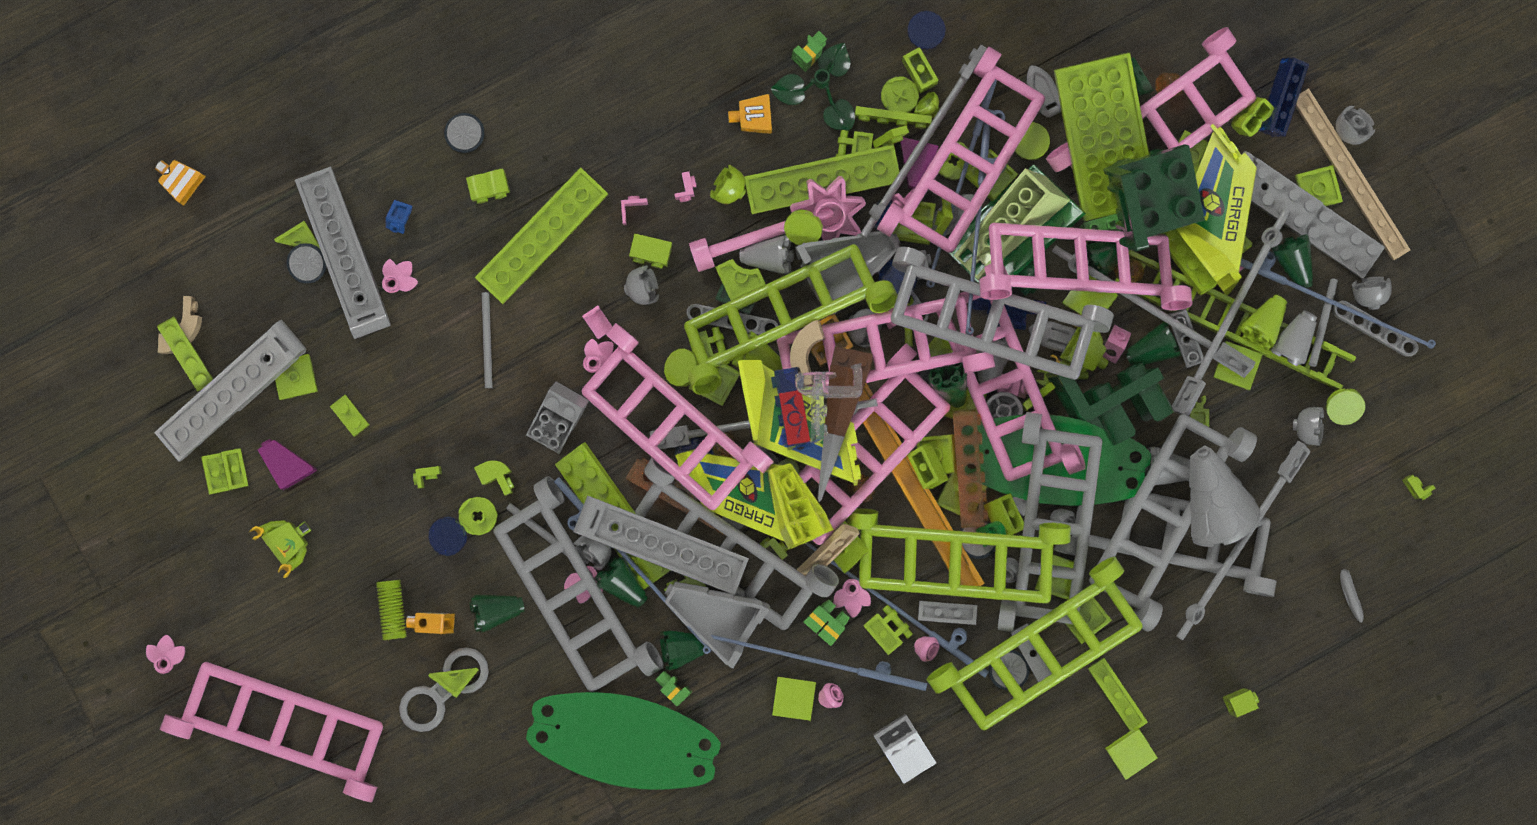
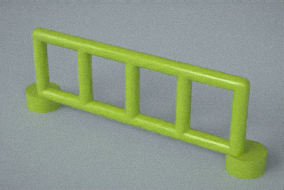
M855 244L804 266L699 315L684 324V329L699 364L692 368L688 374L692 390L698 395H707L716 391L722 384V378L717 367L863 299L866 300L872 312H887L894 308L898 294L890 281L874 282L860 249ZM851 258L863 287L832 300L820 272ZM810 277L822 306L791 320L779 291ZM769 296L781 325L750 339L738 310ZM728 315L739 344L708 358L697 329Z
M856 508L847 518L849 526L861 529V541L870 550L860 560L859 585L862 588L1034 603L1050 602L1053 544L1070 543L1071 526L1063 523L1040 524L1039 537L878 525V511L866 508ZM872 536L905 539L904 580L871 577ZM917 540L950 542L949 584L915 581ZM962 543L996 546L994 587L960 585ZM1007 547L1041 549L1040 591L1006 588Z
M1114 556L1105 559L1089 573L1095 583L958 671L952 662L942 665L928 676L927 682L936 694L951 687L979 728L982 730L989 729L1142 629V622L1114 583L1123 574V567ZM1106 590L1128 625L1102 642H1099L1077 608ZM1067 615L1090 649L1061 667L1038 633ZM1029 640L1052 674L1023 692L1000 658ZM991 665L1013 696V699L985 716L962 682Z

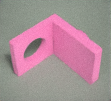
M630 196L628 200H621L623 225H627L625 206L648 205L647 198L640 199L639 196Z
M596 306L582 316L597 339L606 335L612 328V325L599 306Z
M1114 325L1104 346L1106 350H1114L1116 355L1110 356L1105 351L1103 357L1116 364L1125 350L1131 333Z

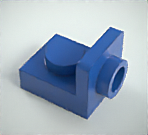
M394 200L386 216V228L392 232L403 234L405 224L412 212V206Z

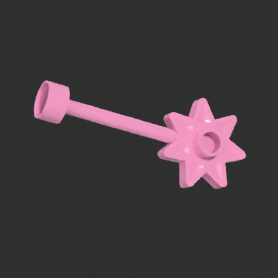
M838 176L826 189L812 179L807 180L809 199L791 204L790 206L791 212L808 210L816 217L818 216L823 225L821 237L825 241L839 238L840 233L854 236L860 234L861 230L852 216L863 208L866 202L863 197L846 196L845 180L842 176ZM785 221L708 246L706 238L689 243L698 272L715 267L713 257L785 234Z

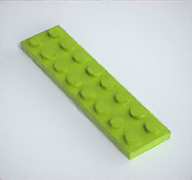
M893 144L745 176L744 178L753 215L790 207L791 204L808 200L807 180L809 179L814 180L826 189L838 176H842L845 180L846 194L892 185L899 174V167Z
M580 168L475 278L504 304L609 194Z
M586 442L555 464L583 504L587 496L636 514ZM617 524L611 526L613 531H617L619 528ZM615 549V551L618 553V555H619L620 557H623V556ZM626 553L652 583L671 571ZM628 563L643 589H646L649 585Z

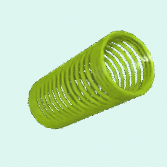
M401 580L376 583V588H382L377 590L380 592L377 595H382L377 597L380 599L378 602H382L378 605H385L379 607V609H383L379 612H385L379 614L383 616L380 619H386L380 621L383 623L381 626H386L381 629H389L382 631V633H386L382 634V640L407 637V630L404 629L406 626H402L406 623H400L405 621V619H402L405 616H399L404 615V612H402L404 609H399L404 606H397L403 604V602H399L403 599H396L402 597V595H399L402 592H396L402 590L399 588L401 587Z

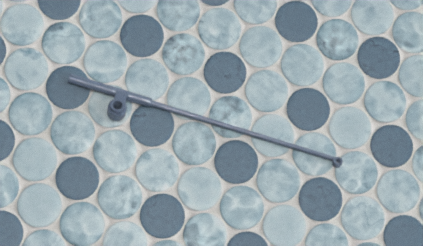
M995 79L984 97L981 107L1005 121V115L1002 111L988 109L997 82ZM978 118L969 150L972 152L984 123ZM966 161L957 185V194L960 193L969 165ZM952 204V205H951V208H952V214H953L954 209H955V205ZM948 227L942 236L946 237ZM938 247L935 259L931 268L933 270H935L939 259V255L941 252L940 247ZM929 280L926 282V286L929 288L935 285V282Z
M984 122L980 157L994 164L997 157L994 159L988 158L991 126ZM979 170L978 175L979 187L986 177V173ZM982 206L976 214L970 278L972 282L975 279ZM969 293L965 331L968 335H972L974 329L970 327L973 294Z
M1268 252L1257 273L1422 343L1428 348H1433L1436 345L1434 340L1426 342L1270 271V268L1276 262V257L1272 252ZM1241 258L1240 266L1251 270L1254 263Z
M558 477L554 483L580 511L577 515H573L568 519V526L574 531L584 504ZM617 550L665 602L666 597L625 552ZM686 626L704 645L703 652L705 654L710 653L712 649L707 644H704L689 626Z
M809 542L805 543L812 550H817V548ZM833 560L831 564L840 569L839 566ZM848 571L847 573H845V574L848 575L850 578L856 579V580L859 581V578H857L855 575H853V574L850 573L849 571ZM867 589L928 634L929 637H935L940 646L966 665L974 661L958 649V646L964 644L967 640V632L964 629H955L951 640L948 642L936 632L930 631L874 589ZM984 668L978 673L985 678L989 671Z
M711 635L716 640L926 691L927 683L890 675L891 668L887 662H879L876 670L873 671Z

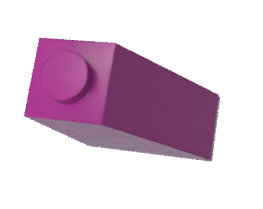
M904 137L900 141L903 165L919 141ZM927 143L906 176L908 189L916 188L937 153V145Z
M269 439L261 444L262 447L258 449L280 490L287 489L317 471L313 465L277 440L272 441Z

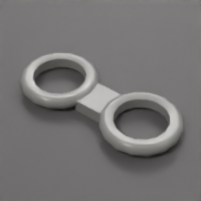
M468 647L459 648L450 653L446 658L443 672L451 671L452 663L460 656L468 655L475 658L480 665V676L475 683L467 685L461 692L464 694L473 693L486 682L489 673L488 663L485 657L476 649ZM438 683L433 687H414L407 691L401 699L399 706L400 717L411 730L418 732L430 731L443 720L445 713L444 702L452 694ZM417 694L429 695L437 705L436 716L429 723H416L408 715V703Z

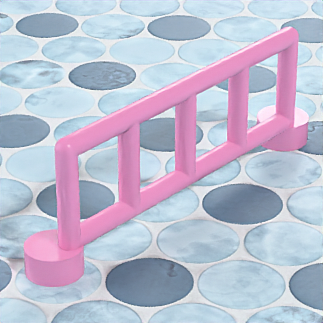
M1228 27L1216 31L1202 43V46L1209 55L1206 59L1140 106L1142 119L1144 117L1148 118L1168 149L1183 144L1189 145L1192 148L1213 132L1210 127L1212 124L1218 129L1256 100L1255 93L1227 53V50L1237 41ZM1220 63L1242 97L1215 116L1192 82ZM1181 90H1184L1205 121V124L1178 143L1156 109ZM1068 142L1056 148L1046 158L1054 172H1059L1068 166L1072 168Z
M991 47L987 48L973 71L974 74L982 78L975 92L903 209L892 203L877 230L890 237L898 223L948 253L956 249L1045 102V96L995 66L1002 55ZM995 79L1031 100L1016 127L979 106ZM973 116L1009 137L994 164L957 143ZM950 153L987 174L971 201L934 180ZM927 190L932 191L964 211L948 239L911 217Z
M992 223L989 226L992 275L984 276L979 280L980 296L984 299H1004L1012 295V287L1154 295L1160 296L1161 308L1165 310H1182L1192 306L1191 288L1188 286H1173L1169 239L1165 234L1147 237L1149 245L1158 246L1161 284L1131 282L1129 251L1127 247L1119 243V239L1124 237L1123 231ZM1001 235L1032 237L1035 276L1004 275ZM1044 238L1074 240L1077 279L1047 277ZM1086 241L1116 243L1119 282L1089 280Z
M991 264L985 266L986 276L992 275ZM1003 265L1004 275H1008ZM960 293L959 295L964 296L966 303H968L969 293ZM973 294V300L981 298L980 296ZM1004 306L999 320L1000 327L996 329L993 342L1005 337L1009 348L1023 352ZM951 318L948 329L957 331ZM982 334L977 335V336H975V337L981 339ZM949 341L953 352L964 350L963 345ZM1015 362L1018 369L980 384L974 372L967 373L968 390L1007 481H1014L1031 474L1032 461L1013 468L1001 436L1024 428L1026 415L996 426L983 395L1023 380L1035 409L1031 413L1042 414V429L1056 430L1030 366ZM1048 441L1052 453L1045 456L1043 469L1063 462L1066 470L1071 475L1086 468L1078 445Z
M959 295L955 309L960 332L966 334L968 309L965 297ZM945 298L907 306L904 315L923 321L922 315L942 310ZM893 310L821 325L825 336L823 345L829 373L836 346L833 335L862 328L867 329L875 369L870 370L866 383L963 362L965 373L996 367L992 354L986 352L977 354L976 349L966 346L961 351L931 357L926 334L915 330L913 331L919 360L886 367L878 325L891 322ZM801 330L794 331L777 339L784 378L809 395L827 392L829 379L815 382V384L808 386H798L795 370L791 368L790 364L791 350L789 344H793L794 339Z
M615 323L606 335L618 347L582 388V395L708 509L715 510L753 466L764 474L774 463L767 454L751 441L744 449H741L637 357L632 351L639 342L620 325ZM623 359L645 379L617 411L596 390ZM655 387L676 407L648 439L626 418L648 392ZM686 415L708 435L679 467L657 446L680 419ZM718 443L740 464L716 492L710 495L689 474L711 448Z
M906 343L890 359L886 367L910 362L918 353ZM916 372L889 378L870 398H876L878 406L859 409L852 417L851 422L854 423L856 430L875 411L905 441L882 465L859 443L851 444V446L856 448L857 458L873 472V475L851 498L829 478L825 490L842 507L829 520L834 530L812 540L815 544L822 545L950 410V404ZM905 378L936 407L914 431L908 428L882 403ZM806 465L799 473V476L804 483L812 477L819 484L820 470Z
M204 662L199 669L182 719L165 714L161 724V731L181 738L190 739L193 728L347 780L343 793L363 801L372 802L377 790L376 786L364 782L383 729V724L380 721L209 662ZM209 676L241 686L227 727L195 716ZM252 690L284 701L270 741L238 731ZM295 705L327 716L313 756L281 746ZM338 720L370 730L355 771L324 760Z

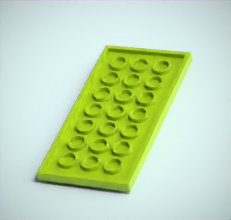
M1130 53L1054 70L1080 208L1086 213L1082 217L1083 221L1116 214V208H1118L1115 193L1107 190L1109 179L1108 175L1104 174L1103 169L1112 166L1116 161L1122 159H1136L1149 155Z

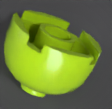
M728 165L729 169L725 167L713 184L716 186L715 191L711 190L710 197L722 204H730L738 198L742 199L746 192L743 174L731 165Z

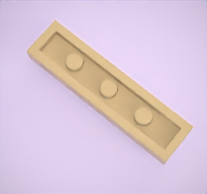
M842 524L797 571L806 576L815 564L828 566L860 534L858 528Z

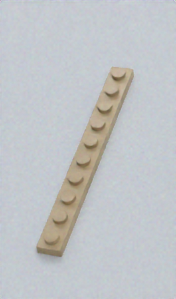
M1310 89L1300 93L1295 107L1378 239L1385 247L1392 261L1410 251L1407 243Z

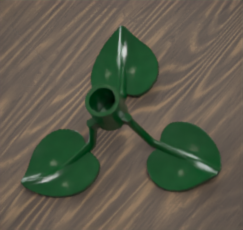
M845 43L834 45L821 54L818 60L819 70L815 72L814 79H811V82L806 87H804L803 79L795 74L782 77L771 87L774 96L779 101L788 105H797L803 102L805 99L804 91L808 90L813 84L817 88H825L831 106L824 110L823 118L825 123L832 129L846 131L851 130L854 125L855 114L852 105L844 99H840L834 104L828 86L830 73L835 77L846 74L850 68V58Z

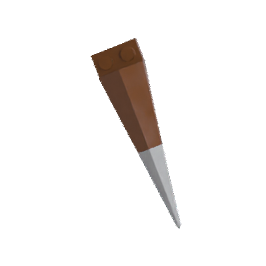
M837 346L834 348L829 374L818 492L819 502L822 500L846 432L868 379L873 354Z

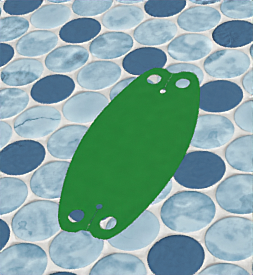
M1023 415L993 418L995 425L998 426ZM1050 415L1056 431L1098 436L1102 439L1094 505L1135 497L1146 477L1143 471L1151 462V453L1145 446L1131 438L1113 446L1103 429L1089 422ZM982 421L963 428L960 434L963 450L957 458L958 469L964 475L982 485L1001 493H1011L1013 497L1027 500L1030 474L1014 481H1007ZM1023 428L1001 436L1013 468L1028 463L1033 459L1034 445L1022 443ZM971 432H980L982 435L981 441L978 443L971 442L969 438ZM1048 441L1046 443L1045 456L1052 453ZM1079 446L1085 461L1086 468L1070 475L1063 462L1043 469L1042 474L1085 480L1090 447ZM988 449L989 454H985L984 451ZM1133 451L1141 453L1142 459L1140 462L1132 463L1129 456ZM974 457L978 460V466L975 469H969L966 466L968 458ZM1119 466L1123 467L1122 471L1118 470ZM1134 477L1137 479L1138 486L1135 489L1127 488L1126 480L1128 478ZM1041 486L1039 503L1069 506L1082 505L1084 492Z
M597 692L553 695L541 698L533 704L532 715L534 723L527 731L526 739L528 743L543 756L577 774L615 786L650 790L699 786L710 782L714 777L715 767L712 763L720 750L721 743L719 739L704 726L672 709L636 697ZM545 705L552 706L554 709L553 715L550 717L543 716L541 712L542 707ZM559 724L560 729H556L555 726ZM539 731L547 733L548 740L545 743H539L536 740V734ZM708 739L711 742L710 749L707 751L701 750L699 748L700 740ZM687 753H691L692 756L688 758ZM702 765L705 768V774L702 777L694 775L693 769L695 766Z

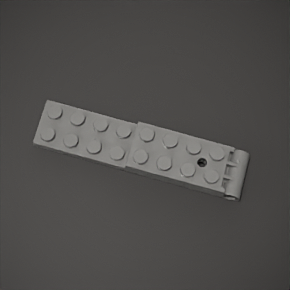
M1244 151L1243 153H1246L1257 167L1251 203L1275 220L1278 219L1282 210L1288 212L1289 214L1283 224L1285 227L1298 236L1308 234L1311 245L1363 279L1385 247L1327 208L1317 198L1249 152ZM1262 184H1266V190H1263L1261 188Z
M330 166L296 179L297 188L353 338L357 339L391 326L332 167ZM359 296L364 297L362 302H358Z
M283 320L276 322L264 335L154 433L178 461H182L237 411H241L306 352V347ZM267 356H270L269 362L266 360Z
M590 496L586 498L573 531L733 595L736 593L749 559ZM613 524H617L619 526L617 531H613L611 529V526Z

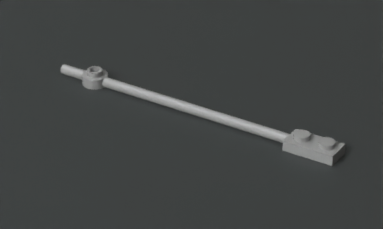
M980 45L978 50L973 49L968 57L971 61L968 65L964 63L960 69L959 74L961 77L878 205L874 204L869 214L872 216L860 233V236L866 239L975 70L987 50L983 45Z
M1282 210L1274 226L1266 229L1262 234L1264 245L1195 376H1187L1172 405L1174 413L1190 415L1206 385L1201 380L1269 250L1277 246L1282 240L1283 236L1280 230L1289 214L1288 212Z
M1055 245L1052 252L1068 261L1069 269L1077 273L1075 254L1071 255ZM1088 265L1090 276L1100 281H1113ZM1121 294L1209 349L1212 342L1136 294ZM1224 342L1218 347L1213 357L1214 360L1243 378L1253 369L1256 363Z
M877 399L858 401L853 416L858 412V409L878 406ZM748 420L719 425L717 427L724 433L750 428V423ZM688 425L674 427L657 447L661 450L690 445V438L707 436L708 434L702 429L689 431Z
M1297 441L1295 446L1291 448L1286 460L1280 465L1277 472L1280 477L1259 508V521L1255 528L1248 535L1238 540L1198 604H1193L1187 608V621L1177 634L1179 639L1184 640L1193 624H1198L1203 619L1205 614L1204 607L1285 482L1291 483L1311 451L1304 443Z

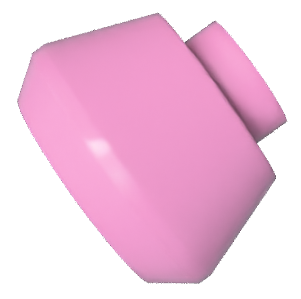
M926 636L917 639L914 645L915 652L922 661H931L938 653V640L935 637Z
M827 683L819 692L818 699L820 704L826 708H838L842 705L843 693L836 684Z

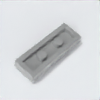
M919 601L918 620L976 625L977 605Z

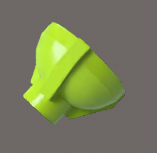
M935 92L927 93L916 105L915 114L932 116L934 119L940 110L938 95Z

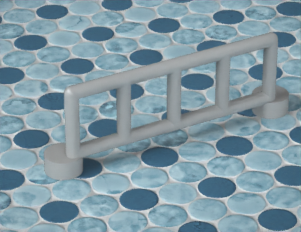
M899 247L896 250L892 265L897 270L904 272L905 275L891 315V322L893 324L1072 380H1076L1080 376L1093 331L1106 333L1110 330L1114 314L1106 308L1086 305L1083 307L1082 314L1078 315L1014 294L1004 299L993 300L981 339L948 329L960 290L980 296V284L924 267L927 258L916 249ZM916 277L949 287L937 325L904 315ZM1004 304L1037 314L1026 352L993 343ZM1048 318L1081 328L1070 366L1037 356Z
M1026 412L1022 443L1033 444L1034 451L1022 536L1034 537L1035 530H1039V525L1042 523H1063L1071 526L1070 535L1078 536L1074 567L1052 566V577L1072 580L1070 599L1081 592L1083 588L1102 439L1098 436L1041 429L1042 414ZM1047 441L1090 447L1086 479L1081 480L1042 474ZM1041 486L1084 492L1080 523L1073 524L1037 518ZM1021 548L1016 589L1027 590L1029 574L1040 575L1041 563L1031 562L1032 548ZM1002 600L998 630L1014 632L1016 616L1039 619L1052 611V609L1025 606V602ZM1067 615L1056 621L1073 624Z
M1185 414L1180 415L1098 562L1099 564L1107 558L1115 557L1119 549H1122L1154 566L1138 596L1116 585L1129 605L1135 607L1134 612L1143 624L1142 629L1147 632L1151 631L1158 624L1163 611L1162 605L1150 599L1191 524L1190 502L1183 515L1180 516L1148 499V496L1163 469L1190 481V469L1170 459L1186 428L1220 446L1216 454L1224 462L1228 456L1243 462L1252 454L1256 446L1257 436L1242 427L1237 428L1228 438ZM1141 509L1176 526L1160 556L1126 539ZM1090 577V580H1089V581H1090V584L1092 585V584L1095 583V582H1094L1093 579Z
M653 458L646 465L644 472L653 484L635 510L636 515L645 518L662 491L690 510L677 531L688 535L700 517L727 536L720 546L721 548L731 551L736 543H738L764 561V564L747 589L743 590L738 586L735 595L756 599V594L774 569L802 588L783 616L770 608L764 617L779 629L786 630L789 628L813 593L821 597H828L838 585L839 579L837 575L827 566L815 564L806 576L672 485L675 478Z
M549 476L534 484V492L538 500L494 528L493 532L588 691L594 692L636 666L645 675H653L664 667L658 650L650 642L635 648L554 513L553 509L564 502V495L554 483V479ZM541 512L558 541L524 562L507 533ZM564 551L581 580L547 600L530 571ZM588 590L604 619L570 639L553 610ZM611 629L628 658L594 678L577 649Z
M1150 493L1148 499L1165 508H1169V510L1180 515L1181 511H1185L1190 502ZM1134 497L1125 499L1122 519ZM1078 505L1074 524L1080 523L1082 505ZM1263 517L1257 526L1258 530L1250 569L1232 565L1226 576L1245 579L1244 592L1274 597L1277 581L1261 577L1271 524L1268 518ZM1167 522L1162 550L1145 546L1141 547L1160 556L1176 526ZM1131 529L1126 536V539L1128 540L1130 538ZM1090 535L1088 546L1106 550L1111 539ZM1070 536V543L1055 544L1054 551L1075 556L1078 536ZM1221 543L1215 544L1214 547H1208L1206 559L1174 553L1169 563L1218 573L1224 564L1217 562ZM1119 549L1118 553L1131 555L1130 553L1122 549Z

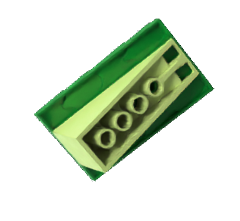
M1032 165L1029 169L1025 168L1019 177L1003 190L993 202L991 201L981 209L975 280L978 283L982 277L986 276L985 266L991 264L990 224L1008 223L1071 228L1086 214L1036 165ZM976 216L956 249L949 253L970 275ZM1001 235L1003 265L1008 275H1017L1034 260L1032 237ZM1044 238L1045 250L1057 239Z

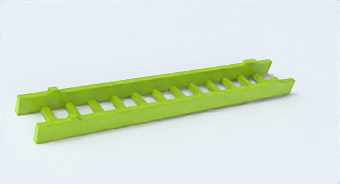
M1129 250V257L1141 263L1132 283H1138L1147 265L1158 271L1153 284H1158L1161 279L1159 263ZM1172 270V278L1176 279L1173 286H1179L1180 282H1183L1193 287L1185 275ZM1194 287L1191 291L1192 301L1197 292ZM1211 289L1206 292L1210 297L1201 317L1189 312L1188 315L1192 322L1217 333L1235 299ZM1136 294L1161 307L1160 298L1153 295ZM1215 298L1227 303L1218 325L1205 320ZM1241 303L1239 309L1245 312L1235 334L1227 331L1224 337L1333 389H1342L1343 385L1327 378L1328 373L1330 374L1335 364L1336 356L1350 362L1355 361L1356 356L1323 341L1321 348L1332 353L1323 373L1309 369L1312 351L1304 367L1299 364L1295 366L1287 361L1288 357L1284 358L1275 355L1270 350L1265 351L1256 343H1248L1240 337L1242 323L1257 310ZM1282 322L1279 334L1288 326V324ZM1314 336L1312 338V344H1314L1316 337Z

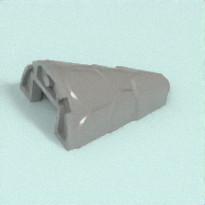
M880 231L870 232L866 239L857 234V236L803 243L796 247V254L798 259L803 261L801 264L802 268L855 244L859 247L866 265L873 276L895 254L897 248H899L900 241L896 234H892L889 237ZM851 258L820 272L832 300L863 287ZM810 277L806 278L815 296L819 300V297L815 291V288L812 284Z
M1203 446L1190 456L1189 487L1191 488L1190 510L1193 543L1205 547H1214L1218 543L1228 545L1242 539L1255 528L1259 521L1258 515L1260 510L1254 497L1231 472L1229 466L1211 448Z
M674 582L673 585L669 584L664 593L667 595L665 603L686 626H689L704 644H707L731 668H734L742 655L744 646L716 640L711 635L747 642L757 624H761L770 609L769 604L760 600L680 582Z

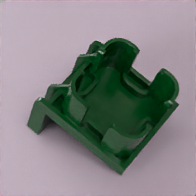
M1183 144L1167 150L1149 151V155L1136 159H1122L1116 161L1112 166L1103 169L1104 174L1108 175L1109 179L1107 190L1115 193L1118 205L1116 214L1119 221L1115 226L1123 230L1124 237L1119 239L1120 245L1134 251H1140L1149 248L1147 237L1205 220L1189 145Z
M1143 363L1134 364L1116 374L1120 384L1112 388L1109 382L1105 384L1100 383L1084 393L1081 392L1075 380L1050 372L1045 374L1049 382H1052L1056 387L1054 391L1068 416L1089 422L1103 429L1113 446L1134 436L1136 432L1120 404L1125 400H1131L1142 421H1149L1152 418L1155 421H1160L1174 412L1172 405L1158 383L1164 379L1159 368L1146 369Z

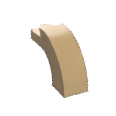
M183 296V316L180 326L190 342H192L200 330L202 317L195 316V313L198 311V302L195 301V298ZM159 334L158 353L172 354L173 352L162 334Z
M819 320L806 325L797 334L790 352L791 368L794 370L800 368L798 376L800 382H804L806 386L815 384L808 361L810 350L816 343L825 340Z

